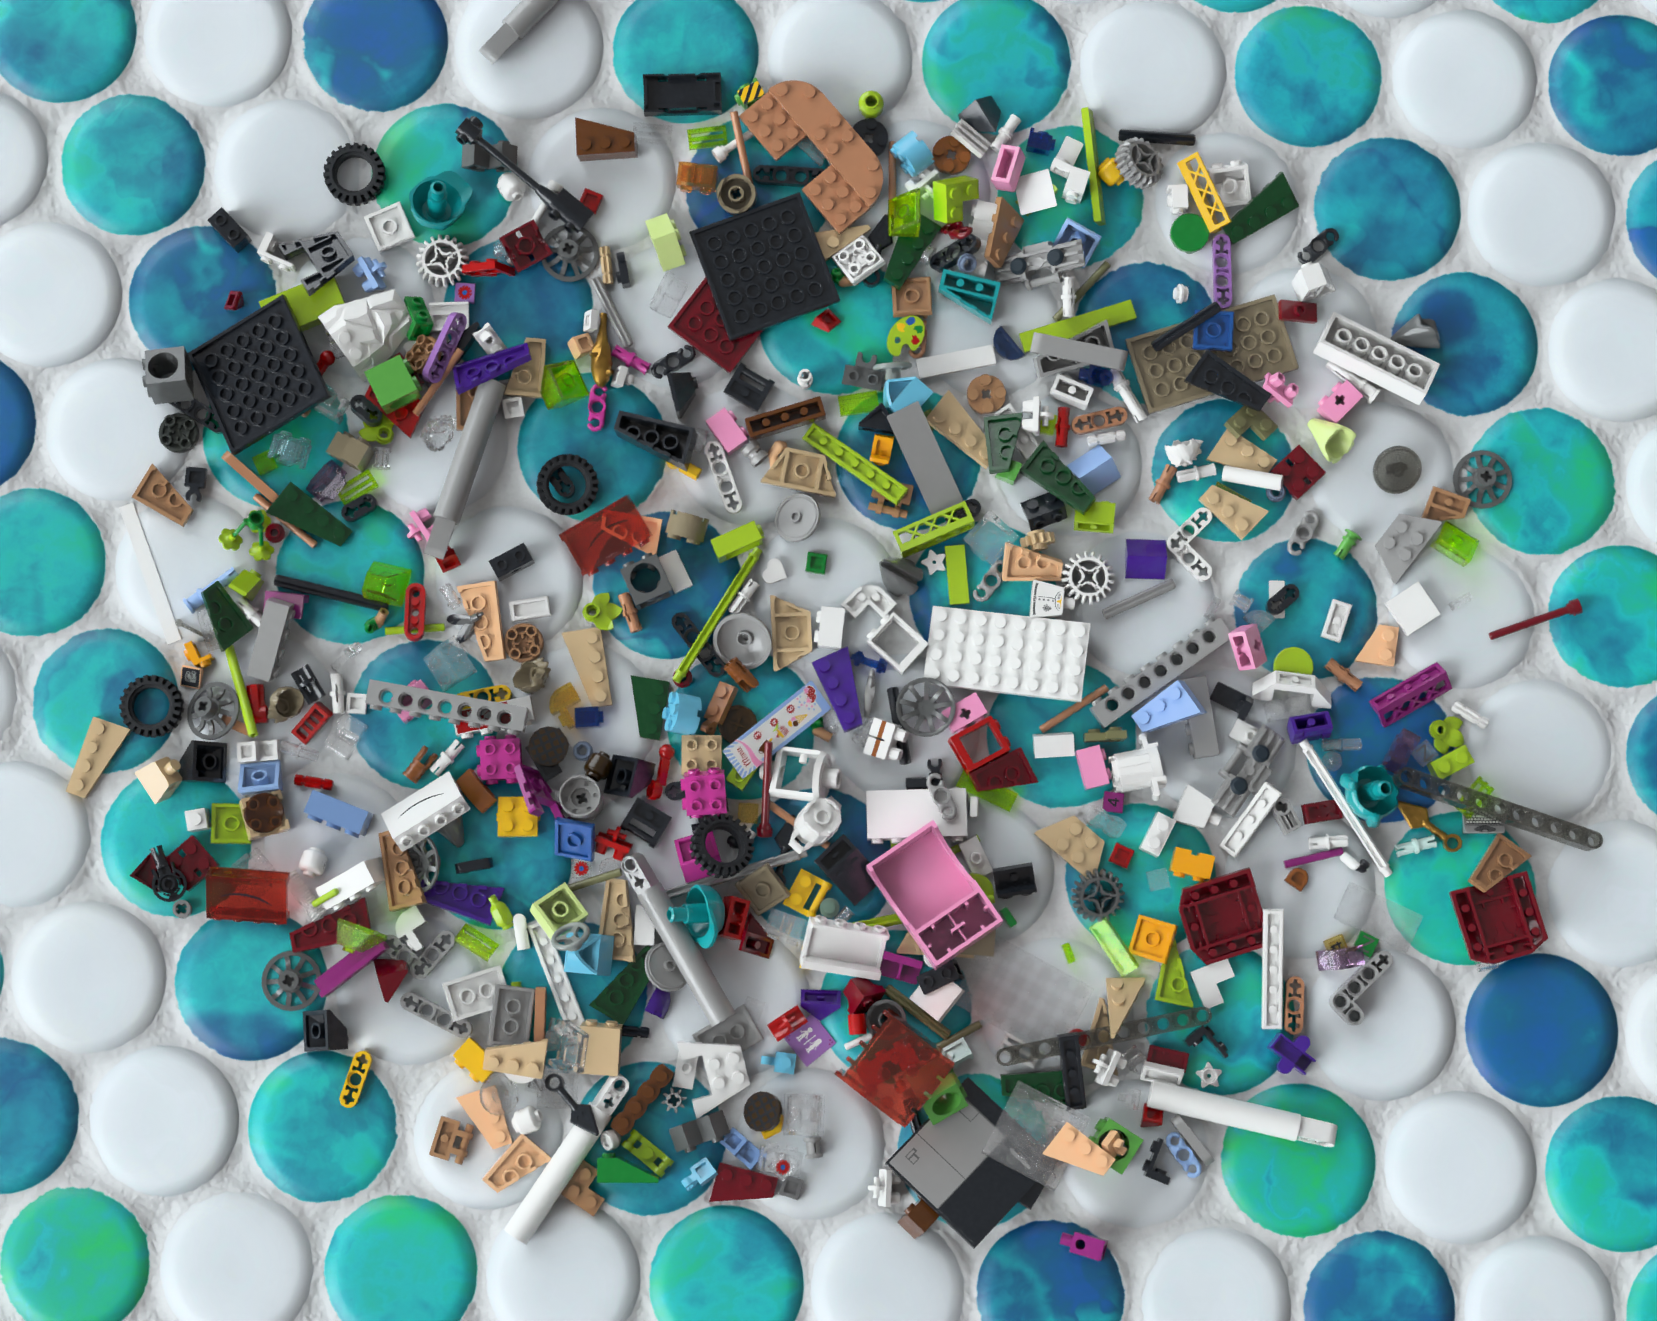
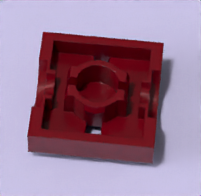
M534 219L499 237L502 246L518 273L553 254L548 244L544 241ZM520 231L521 235L523 236L519 239L516 235V232ZM533 254L535 260L532 262L528 257V255Z
M1300 445L1294 448L1269 472L1284 476L1283 484L1296 501L1326 474L1320 465ZM1289 459L1294 465L1289 466L1285 461ZM1306 477L1311 482V484L1308 485L1304 481Z
M191 835L166 857L172 873L173 870L170 863L174 862L176 868L184 874L187 880V891L189 892L220 866L205 850L195 835ZM181 850L186 854L184 858L179 854ZM199 870L202 872L200 877L196 874ZM181 878V884L184 886L183 879Z

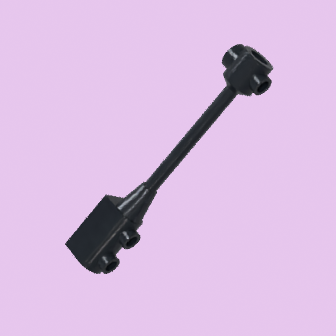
M467 117L455 131L457 134L456 140L462 145L466 143L469 145L479 144L535 190V193L547 206V209L550 210L548 212L549 217L554 221L561 219L565 223L563 227L567 232L573 233L575 231L579 233L594 213L566 189L563 188L557 194L547 187L538 184L482 137L483 123L477 117Z

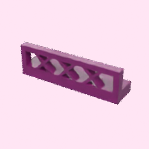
M1436 662L1373 698L1369 703L1378 714L1380 722L1385 728L1452 689L1447 672ZM1444 680L1445 685L1435 689L1437 684ZM1428 691L1425 697L1419 699L1422 692ZM1411 701L1408 707L1402 708L1405 702ZM1393 711L1392 716L1385 719L1384 714Z
M376 932L314 980V983L320 989L319 995L322 998L329 996L390 949L379 932Z

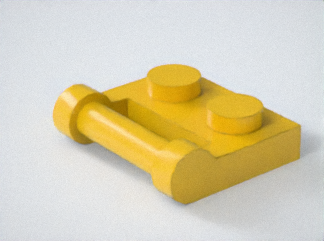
M801 868L789 891L791 895L784 900L783 904L808 918L809 916L815 917L827 891L831 890L833 885ZM817 883L821 888L810 909L806 910L803 907Z

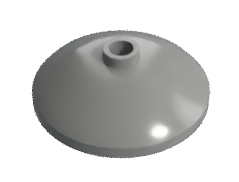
M734 613L723 618L717 625L713 635V645L717 655L725 664L732 658L737 657L750 670L760 666L768 658L772 648V638L769 629L759 618L747 613ZM743 634H746L748 636V639H745L743 637Z

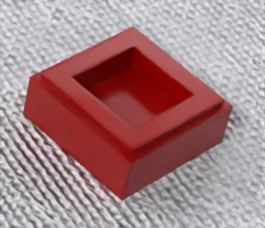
M585 188L580 202L596 214L603 195Z
M1116 843L1108 861L1127 869L1134 850Z

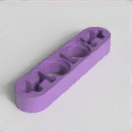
M1218 234L1212 241L1213 302H1217L1221 310L1229 308L1232 303L1231 242L1227 235ZM1219 239L1226 243L1223 246V253H1219L1220 245L1216 244ZM1225 258L1227 266L1219 267L1216 263L1217 259ZM1225 277L1228 284L1224 287L1219 286L1217 279ZM1217 290L1225 291L1224 299L1228 300L1225 305L1218 302L1221 298V292H1217Z
M452 312L447 317L424 366L422 376L425 381L438 383L441 380L467 324V318L463 313ZM450 333L452 340L447 344L446 336ZM440 351L443 352L444 356L442 361L438 360V353Z

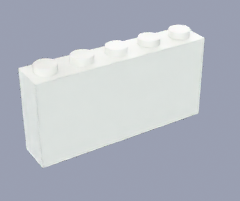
M966 788L948 789L957 807L956 817L952 820L942 818V814L951 815L952 809L946 807L944 812L940 813L939 807L934 803L929 789L866 791L867 841H871V844H883V841L891 840V843L898 844L934 820L944 839H951V842H962L963 838L968 836ZM939 791L936 794V799L939 802H944L948 798L944 791Z

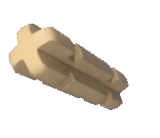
M602 246L599 250L600 256H602L600 260L602 274H604L602 276L603 284L610 285L614 283L610 247Z

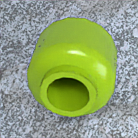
M866 91L859 98V111L866 118L880 116L884 107L882 96L876 91Z

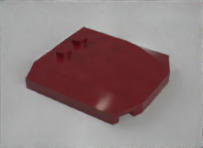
M1249 867L1182 888L1178 911L1191 950L1206 965L1262 948L1263 911Z
M1527 871L1503 878L1484 893L1475 886L1449 892L1471 961L1493 965L1532 954L1548 939Z

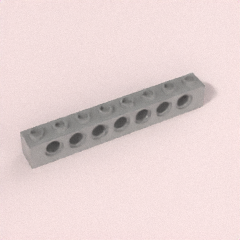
M1214 617L1204 623V629L1201 631L1196 629L1188 635L1190 639L1184 643L1180 640L1172 646L1174 650L1167 654L1164 651L1157 656V662L1153 665L1147 663L1140 668L1141 673L1136 677L1132 674L1123 680L1125 682L1123 686L1119 688L1116 685L1107 692L1109 696L1104 699L1099 697L1091 703L1093 707L1090 708V712L1104 729L1228 642L1230 640L1228 633L1231 631L1220 617L1217 620ZM1204 633H1211L1214 638L1213 642H1206L1204 640ZM1189 644L1196 645V654H1191L1188 651ZM1172 656H1179L1181 658V664H1173L1171 660ZM1156 667H1163L1165 669V676H1158L1155 672ZM1141 678L1148 679L1149 687H1141L1139 680ZM1125 689L1133 692L1132 699H1126L1123 696ZM1110 700L1115 701L1117 704V709L1114 711L1109 710L1107 707V702Z
M372 679L369 680L365 703L370 705V709L381 711L382 707L389 708L391 713L401 714L402 711L409 712V716L421 718V714L428 715L430 720L441 721V718L449 719L448 723L460 725V722H466L469 727L480 728V725L488 726V730L495 732L505 729L508 730V734L519 735L520 732L525 733L529 713L527 707ZM391 692L393 694L392 701L384 702L383 696ZM406 696H411L413 699L412 704L409 706L403 705V699ZM429 699L432 701V707L425 710L422 704L425 700ZM445 703L452 705V710L449 713L442 712V706ZM467 706L471 707V714L468 717L462 716V709ZM483 711H491V718L489 720H482L481 714ZM504 714L511 715V721L507 724L501 723V717Z

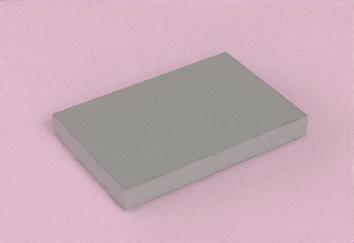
M495 984L488 1045L502 1046L529 1042L536 989Z
M744 1004L734 1010L736 1014L714 1027L709 1024L692 1035L696 1042L738 1044L741 1046L742 1052L764 1038Z

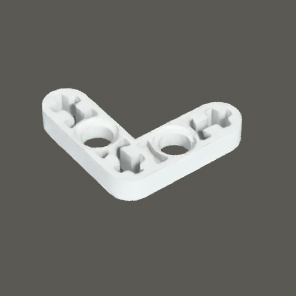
M1204 507L1196 510L1166 541V549L1198 581L1202 582L1211 577L1212 568L1188 543L1212 520L1211 511ZM1198 513H1206L1207 521L1202 520L1197 526L1194 522L1200 517ZM1186 525L1194 528L1193 535H1185L1183 529ZM1179 532L1181 537L1187 541L1184 542L1182 539L1178 544L1180 548H1171L1172 542L1170 540L1176 541L1180 537L1177 535ZM1184 554H1193L1194 562L1186 563L1183 559ZM1199 560L1201 563L1198 566L1201 569H1207V576H1199V569L1195 567L1193 570L1191 567Z

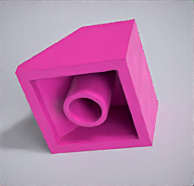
M711 831L706 837V849L712 858L722 862L713 831ZM693 835L674 840L686 883L709 877L707 875L708 870L705 869L702 872L700 870L702 865L700 863L696 865L694 863L696 857L692 858L691 856L693 849L690 850V844L692 843L690 839Z

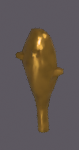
M600 313L599 332L590 357L593 379L598 387L604 388L610 379V375L614 374V371L612 370L611 347L607 337V314Z

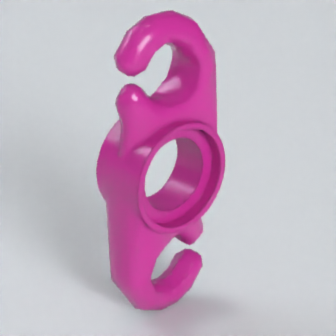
M596 384L590 389L588 421L591 422L593 419H598L600 424L597 427H594L591 423L587 424V427L594 432L600 431L604 427L606 416L605 399L607 397L606 393H603L601 396L595 394V390L601 388ZM606 386L604 388H601L604 392L607 391ZM600 402L603 405V409L601 412L596 413L592 410V405Z

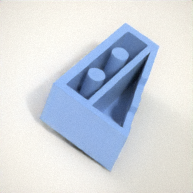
M1177 680L1131 717L1142 732H1152L1207 712L1185 681Z

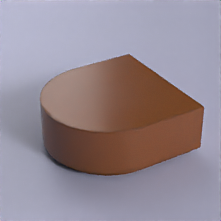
M1295 868L1288 873L1284 881L1301 892L1308 882V874L1302 868Z

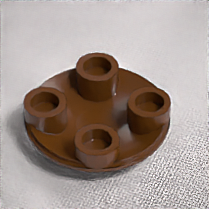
M259 793L247 801L246 808H244V819L247 825L254 831L268 833L282 824L284 808L276 796L269 793Z

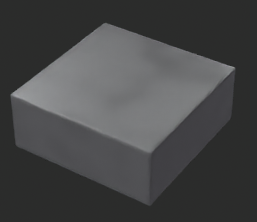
M784 1174L779 1195L798 1200L804 1180Z

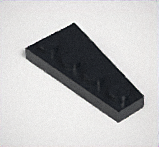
M1208 349L1184 380L1188 384L1256 411H1260L1272 395Z

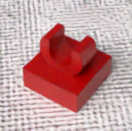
M448 546L443 560L436 558L443 573L461 565L454 549H451L450 546Z

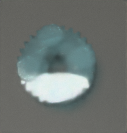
M282 430L281 433L274 434L267 457L270 459L275 457L278 464L287 467L294 466L295 464L299 465V469L305 470L312 449V445H310L311 440L300 437V439L294 438L292 433Z

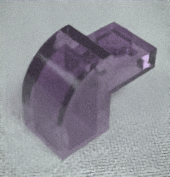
M1403 728L1392 741L1381 765H1384L1388 771L1399 775L1407 765L1409 757L1420 742L1421 737Z
M1362 945L1315 951L1319 971L1342 970L1365 965Z

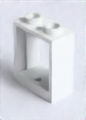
M894 612L891 615L887 613L880 621L882 625L877 630L873 628L866 636L868 638L867 644L902 675L928 647L929 643ZM893 621L918 643L900 664L875 643Z

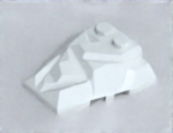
M395 289L335 305L318 316L363 382L367 380L365 371L387 361L406 337L412 323L408 309Z

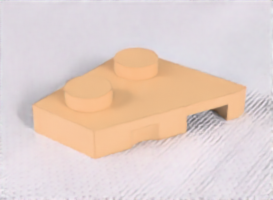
M1379 624L1355 658V662L1394 667L1399 627Z

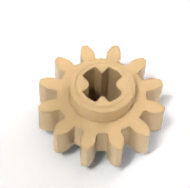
M1044 529L1030 531L1027 533V536L1020 538L1021 547L1035 552L1046 550L1048 545L1055 543L1054 532H1045Z

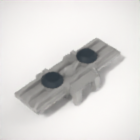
M1082 239L1054 246L1051 241L1023 247L1022 252L1006 257L1001 268L993 266L995 281L1001 282L1000 286L1025 281L1028 291L1032 290L1033 287L1054 282L1062 283L1061 272L1086 266ZM1049 268L1054 273V275L1032 280V275H1035L1036 270Z
M1262 724L1247 748L1237 744L1235 752L1223 770L1220 769L1218 772L1225 780L1211 802L1232 817H1235L1249 794L1252 792V794L1256 795L1271 775L1273 770L1269 766L1286 739L1265 724ZM1243 754L1247 757L1246 764L1239 774L1234 776L1230 772Z

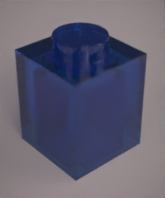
M598 706L574 708L576 729L601 728V723H604V713L600 711Z

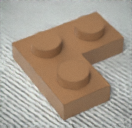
M583 1160L561 1195L594 1216L605 1198L589 1188L597 1176V1168Z

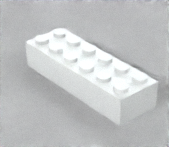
M1333 312L1313 351L1314 354L1417 405L1426 396L1440 365L1336 312Z

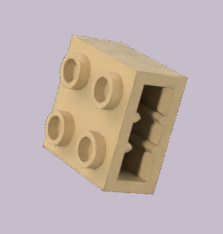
M682 735V776L689 769L708 771V768L718 767L722 770V735Z

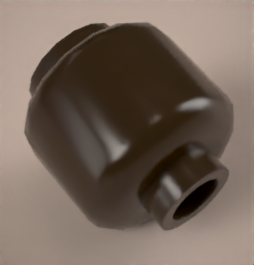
M602 751L592 753L584 765L585 776L590 777L595 782L605 780L613 768L610 756Z

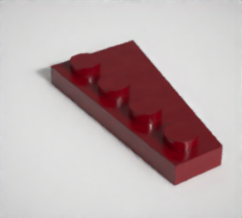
M364 897L351 905H347L332 914L330 913L315 922H311L289 933L293 953L370 938L373 934L366 898Z

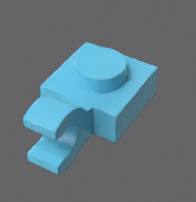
M776 1051V1057L761 1056V1064L774 1065V1072L794 1074L797 1054Z
M704 1157L689 1168L692 1174L684 1178L681 1183L690 1191L698 1182L703 1186L717 1176L718 1173L709 1160Z

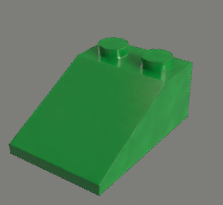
M604 1152L602 1156L597 1158V1183L660 1182V1176L621 1156H616L615 1152Z

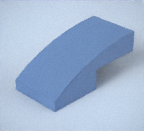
M732 1127L729 1134H726L724 1140L720 1141L725 1148L750 1170H753L765 1156L764 1153L734 1127Z

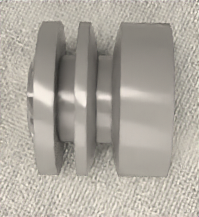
M583 775L572 776L560 788V804L572 819L583 822L591 821L602 811L604 805L603 793L597 783L590 777ZM585 796L587 802H582L581 804L578 799Z

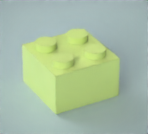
M565 882L534 902L530 908V912L550 939L561 926L571 922L583 923L588 916L587 911ZM571 929L563 932L561 935H565L568 931H571Z

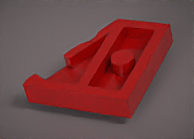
M493 258L486 259V262L470 261L469 264L462 265V273L472 277L497 276V273L515 276V268L500 263L497 259Z

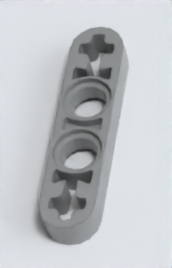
M411 992L405 993L401 997L400 1004L402 1008L461 1038L468 1037L472 1033V1024L466 1019L459 1020L456 1023L459 1025L466 1023V1028L469 1029L468 1032L460 1034V1029L457 1027L451 1030L450 1028L454 1024L451 1012ZM413 996V1001L418 1004L420 1000L423 1001L418 1008V1012L415 1011L416 1006H406L405 998ZM425 1005L432 1006V1015H423L422 1008ZM443 1014H448L451 1017V1022L446 1026L440 1022V1017Z

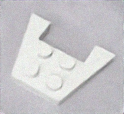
M677 1042L682 1061L698 1056L703 1057L712 1094L691 1099L696 1118H700L750 1085L740 1045Z

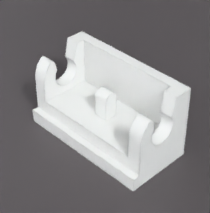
M1072 732L1032 734L1035 758L1075 756L1074 734Z

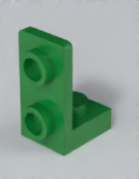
M405 296L404 302L412 319L406 334L408 340L416 341L417 337L422 334L429 336L434 323L423 298Z

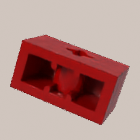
M724 896L725 921L723 929L717 936L730 940H741L751 901L735 896Z

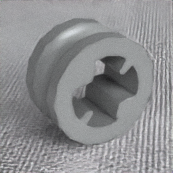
M178 900L174 903L172 910L175 916L184 919L192 913V906L185 900ZM186 904L187 908L185 909L187 912L179 914L177 912L179 910L178 906Z

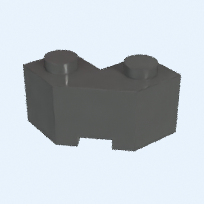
M504 140L492 145L517 165L518 146L511 145L509 141ZM467 143L462 145V168L476 172H485V169H496V172L510 171L479 144L469 145Z
M723 1110L670 1128L669 1132L676 1152L685 1150V1153L696 1150V1145L710 1140L712 1143L724 1140L723 1136L729 1134L730 1130Z

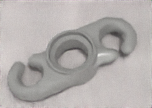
M1315 511L1305 512L1306 516H1314L1315 521L1308 523L1306 517H1303L1288 541L1287 549L1293 556L1301 555L1302 551H1294L1292 545L1298 543L1300 548L1304 549L1319 525V515ZM1300 528L1308 530L1309 536L1307 538L1299 537L1298 530Z
M1003 560L995 561L984 575L981 583L977 585V589L985 590V596L980 597L977 590H973L975 600L979 602L987 601L998 588L1002 580V572H999L997 567L1003 565ZM988 576L996 577L997 584L995 586L987 585L986 578Z
M874 669L870 670L865 686L863 701L865 718L869 717L874 701L876 686Z
M932 773L927 777L926 785L934 803L939 807L940 813H943L946 807L952 809L951 815L942 814V818L952 820L956 817L957 807L943 780H940L937 786L931 784L933 778L941 779L942 777L938 773ZM939 791H944L948 798L944 802H939L936 799V794Z

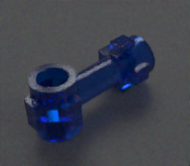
M861 651L851 656L854 666L858 667L863 664L876 668V673L886 672L888 662L885 659L880 658L879 661L864 657Z

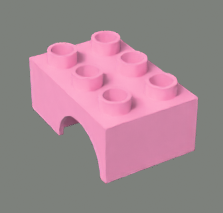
M934 820L866 865L868 874L935 971L1003 923V919L976 880L968 874L956 858Z

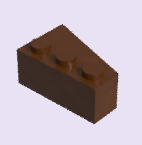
M575 117L576 153L580 162L638 158L637 137L634 132Z
M917 1196L919 1200L915 1204L911 1203L904 1210L905 1214L897 1222L914 1239L925 1233L939 1217L919 1196Z

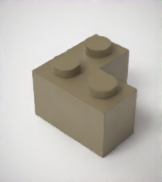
M337 431L326 450L330 456L361 473H364L374 455L371 449L372 446L368 441L361 437L355 439L353 435L346 431L343 434Z

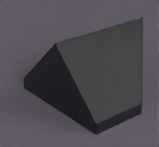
M987 96L974 100L958 114V117L978 132H996L1001 111L992 96Z
M882 402L859 422L858 430L894 435L887 420V416L890 414Z

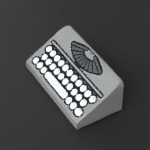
M1462 814L1463 834L1505 833L1503 814Z

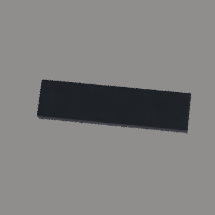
M1078 1033L1059 1034L1057 1039L1066 1110L1087 1108Z

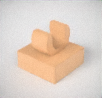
M1111 1130L1101 1143L1103 1150L1113 1158L1117 1154L1123 1156L1128 1150L1126 1147H1123L1125 1142L1120 1138L1118 1131Z

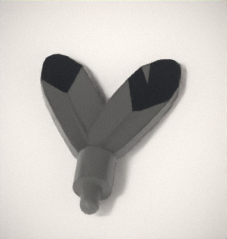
M476 612L471 616L452 614L447 617V621L450 624L463 625L458 632L457 643L460 644L467 640L474 628L475 622L484 615L483 612Z

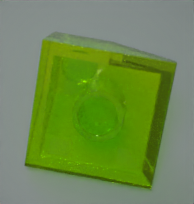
M575 360L544 366L540 393L548 410L564 407L590 395Z
M373 561L366 573L362 587L363 598L402 607L412 569Z
M338 918L337 944L343 946V951L352 954L355 951L362 953L387 940L388 936Z

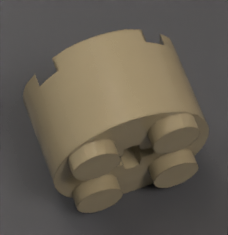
M729 175L722 179L717 187L716 195L718 202L731 215L751 210L757 202V190L752 181L744 175ZM739 190L741 197L735 199L732 194L733 192L737 193Z
M671 509L665 532L668 533L667 537L681 541V538L684 537L687 538L686 542L700 546V542H704L709 519L704 518V522H702L703 518L680 511L676 515V511Z

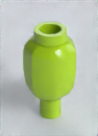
M495 894L488 897L491 903L490 912L496 925L502 927L503 930L511 928L514 924L510 909L504 902L498 901Z

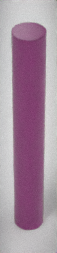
M1340 847L1283 861L1284 867L1286 869L1341 856L1343 849Z

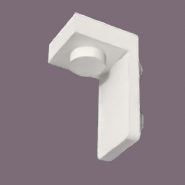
M1066 136L1056 158H1054L1051 164L1050 171L1067 179L1071 167L1074 166L1082 150L1083 143Z
M266 232L257 251L261 257L260 260L269 265L273 262L279 265L278 268L289 273L290 270L296 272L297 268L294 264L270 254L275 251L278 242L274 234Z

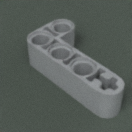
M1388 951L1375 952L1331 995L1329 999L1331 1008L1347 1024L1359 1025L1363 1022L1364 1012L1354 1001L1391 966L1393 957ZM1379 956H1385L1384 961L1386 963H1380L1377 967L1372 965L1380 961ZM1366 968L1371 969L1373 973L1370 979L1364 977L1363 973ZM1352 982L1358 985L1356 993H1352L1349 989ZM1338 996L1344 999L1342 1007H1338L1335 1004V999ZM1353 1010L1358 1013V1019L1355 1022H1352L1349 1018V1014Z

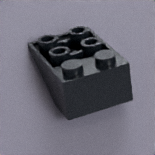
M844 834L814 860V863L854 906L877 886L866 869V865L870 862Z

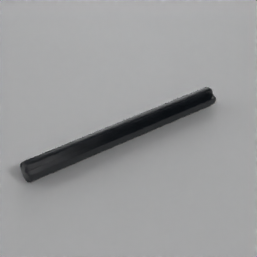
M278 574L274 578V585L377 611L380 608L389 609V602L386 600Z

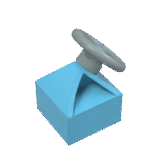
M889 362L873 366L874 371L886 372L885 380L887 381L884 384L883 404L889 414L916 401L922 406L933 393L916 376L901 378V370L912 367L910 362Z
M582 922L565 924L554 932L551 938L552 946L555 949L566 951L564 972L603 976L611 975L615 936L592 934L589 927ZM571 929V931H568L565 935H561L563 932ZM579 929H583L584 933L578 932Z

